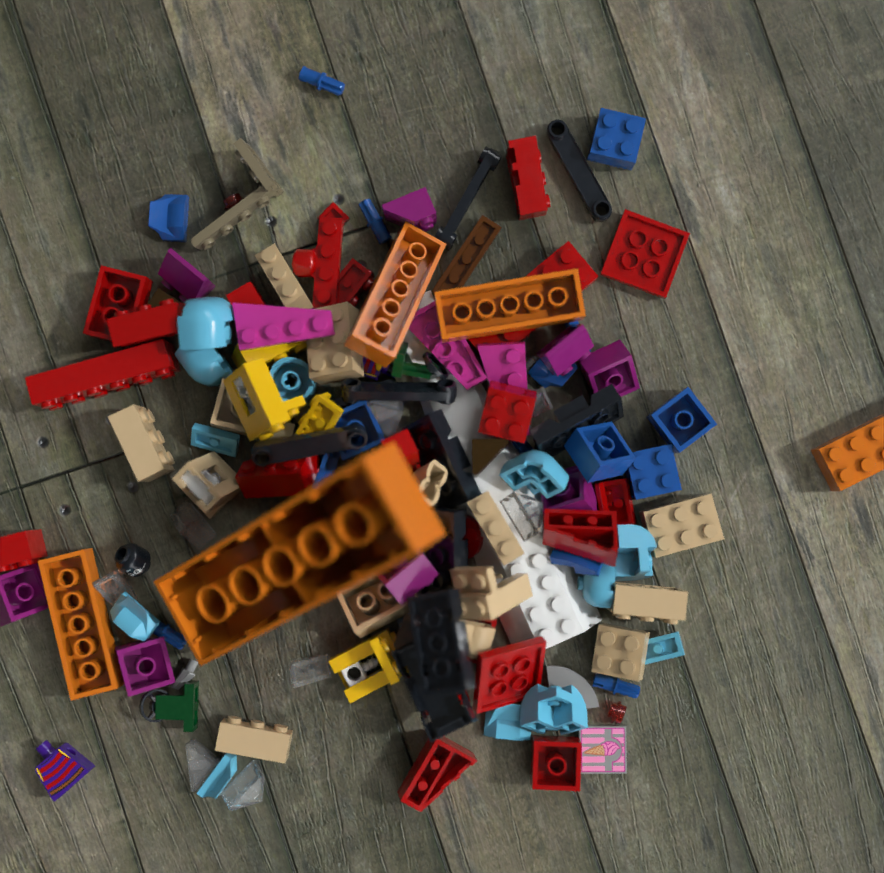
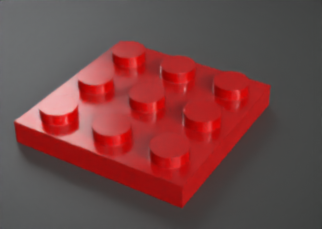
M625 209L600 275L665 299L690 233Z
M542 636L478 653L475 677L476 688H474L472 706L476 714L523 701L525 694L531 687L536 684L541 685L547 643Z

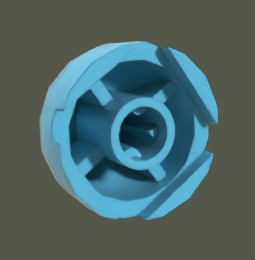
M603 564L599 576L585 574L578 576L577 588L582 590L583 598L588 604L598 608L612 607L615 567Z

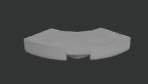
M546 665L549 687L559 686L563 688L573 685L582 695L586 709L599 707L593 688L580 674L564 666Z

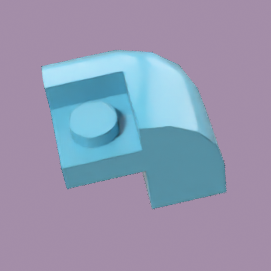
M201 297L184 302L185 307L182 316H178L180 350L211 349L232 344L230 321L235 320L233 307L228 301L220 297Z
M179 347L175 352L176 358L188 375L196 382L206 386H218L221 384L222 378H227L234 372L228 361L216 348L180 350Z
M540 450L524 452L508 460L503 465L499 474L514 491L526 485L534 495L541 492L546 499L564 491L569 479V475L552 456Z
M617 525L618 554L615 565V581L641 580L653 576L651 552L657 548L654 537L648 530L638 525Z
M536 684L525 694L521 703L520 726L540 734H544L545 730H560L561 735L588 728V718L585 701L578 689L573 685L563 688L559 686L546 688Z

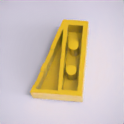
M304 340L240 351L239 344H237L231 358L237 368L244 363L261 358L264 359L267 367H270L276 361L288 357L294 352L298 354L306 350L307 342Z

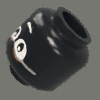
M134 543L121 546L114 557L117 569L131 577L141 576L149 570L151 565V556L148 550Z

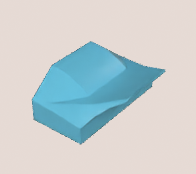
M126 591L120 595L110 610L113 622L128 636L141 641L149 639L160 623L154 615Z
M510 704L486 711L483 735L496 739L530 740L531 730L520 726L521 705Z
M226 753L196 794L202 798H217L237 771V755Z

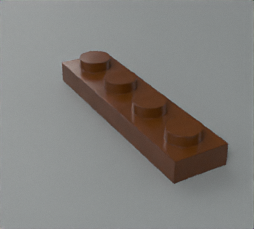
M482 215L432 290V294L437 291L464 287L502 227Z

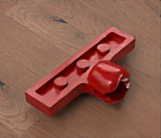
M319 217L316 248L297 249L292 257L293 273L297 277H312L314 279L313 309L334 305L338 302L344 226L342 218Z

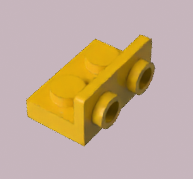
M330 393L317 394L309 404L311 408L298 422L300 426L296 431L297 435L333 429L344 410L330 400Z

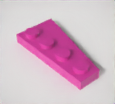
M435 301L416 311L409 330L467 391L488 379L466 339L442 343Z
M232 303L240 351L335 335L332 311Z

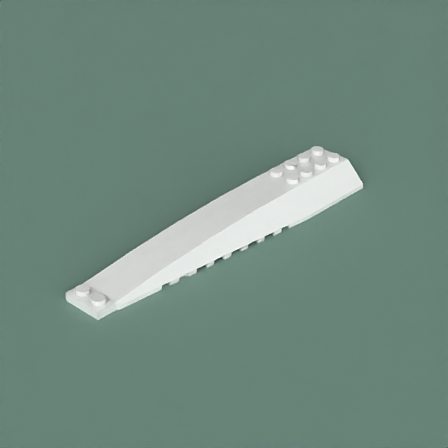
M431 290L424 293L417 311L435 301ZM408 329L403 342L409 343L406 361L425 365L422 355L430 351ZM447 370L449 376L446 379H451L456 383L457 396L455 402L447 405L437 401L420 402L425 415L442 409L451 428L448 439L458 436L471 466L463 469V471L472 473V439L503 438L478 432L487 397L482 384L480 383L467 391ZM434 375L430 379L412 376L413 382H438L441 380V378ZM508 440L509 444L474 479L481 494L486 491L490 493L525 554L503 566L480 527L481 536H483L484 541L480 552L474 558L477 566H492L494 573H502L503 578H509L516 573H528L533 596L501 614L499 618L511 644L542 636L547 641V649L585 632L602 621L597 607L588 604L583 598L582 590L577 588L578 576H582V574L575 573V569L572 566L551 564L550 556L553 547L543 544L541 492L534 495L526 485L514 491L499 475L503 465L508 460L520 455L512 444V440ZM467 502L457 506L458 510H466V514L475 518Z

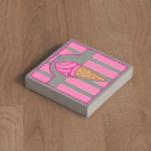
M588 725V728L578 731V737L582 742L581 774H627L626 725Z

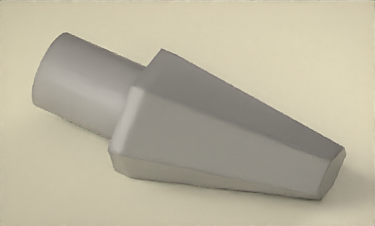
M190 658L185 668L182 667L175 679L176 683H172L171 688L179 690L185 683L191 680L196 675L193 672L198 665V661Z

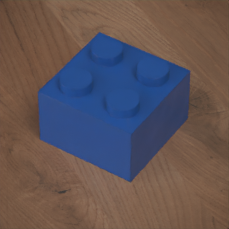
M600 108L587 160L632 170L636 163L646 118Z
M689 387L682 389L647 416V419L666 444H672L674 454L683 451L717 425Z
M362 400L343 408L344 412L334 427L339 428L358 423L367 431L368 440L363 448L339 451L343 461L378 447L380 442L386 439L369 400ZM356 434V435H354V436H352V437H353V438H358V437H360L361 435Z
M612 421L576 428L564 445L587 483L621 476L636 459Z
M672 444L632 452L636 459L625 472L626 478L629 479L632 500L682 490Z

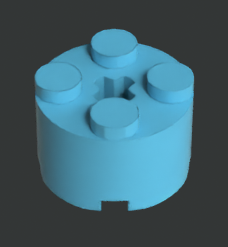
M285 357L276 361L269 372L283 402L301 395L305 402H307L315 394L317 382L309 379L308 364L303 360ZM290 377L297 379L294 387L287 385L290 382Z

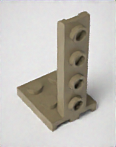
M241 138L233 143L237 148L235 154L243 164H246L249 169L251 168L248 171L249 174L261 186L192 237V245L199 250L211 248L216 243L215 240L231 233L234 230L233 226L248 220L254 210L258 207L260 209L270 203V198L273 196L278 197L284 193L255 150Z

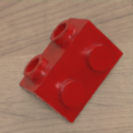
M353 258L340 272L337 304L349 302L355 307L360 301L359 295L363 290L367 292L372 287L375 276L371 270H367Z
M623 478L595 483L594 492L599 510L616 511L617 525L636 524L629 479Z

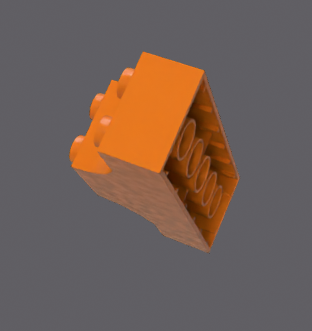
M393 442L360 458L153 582L199 665L202 666L417 554L446 533L397 445Z

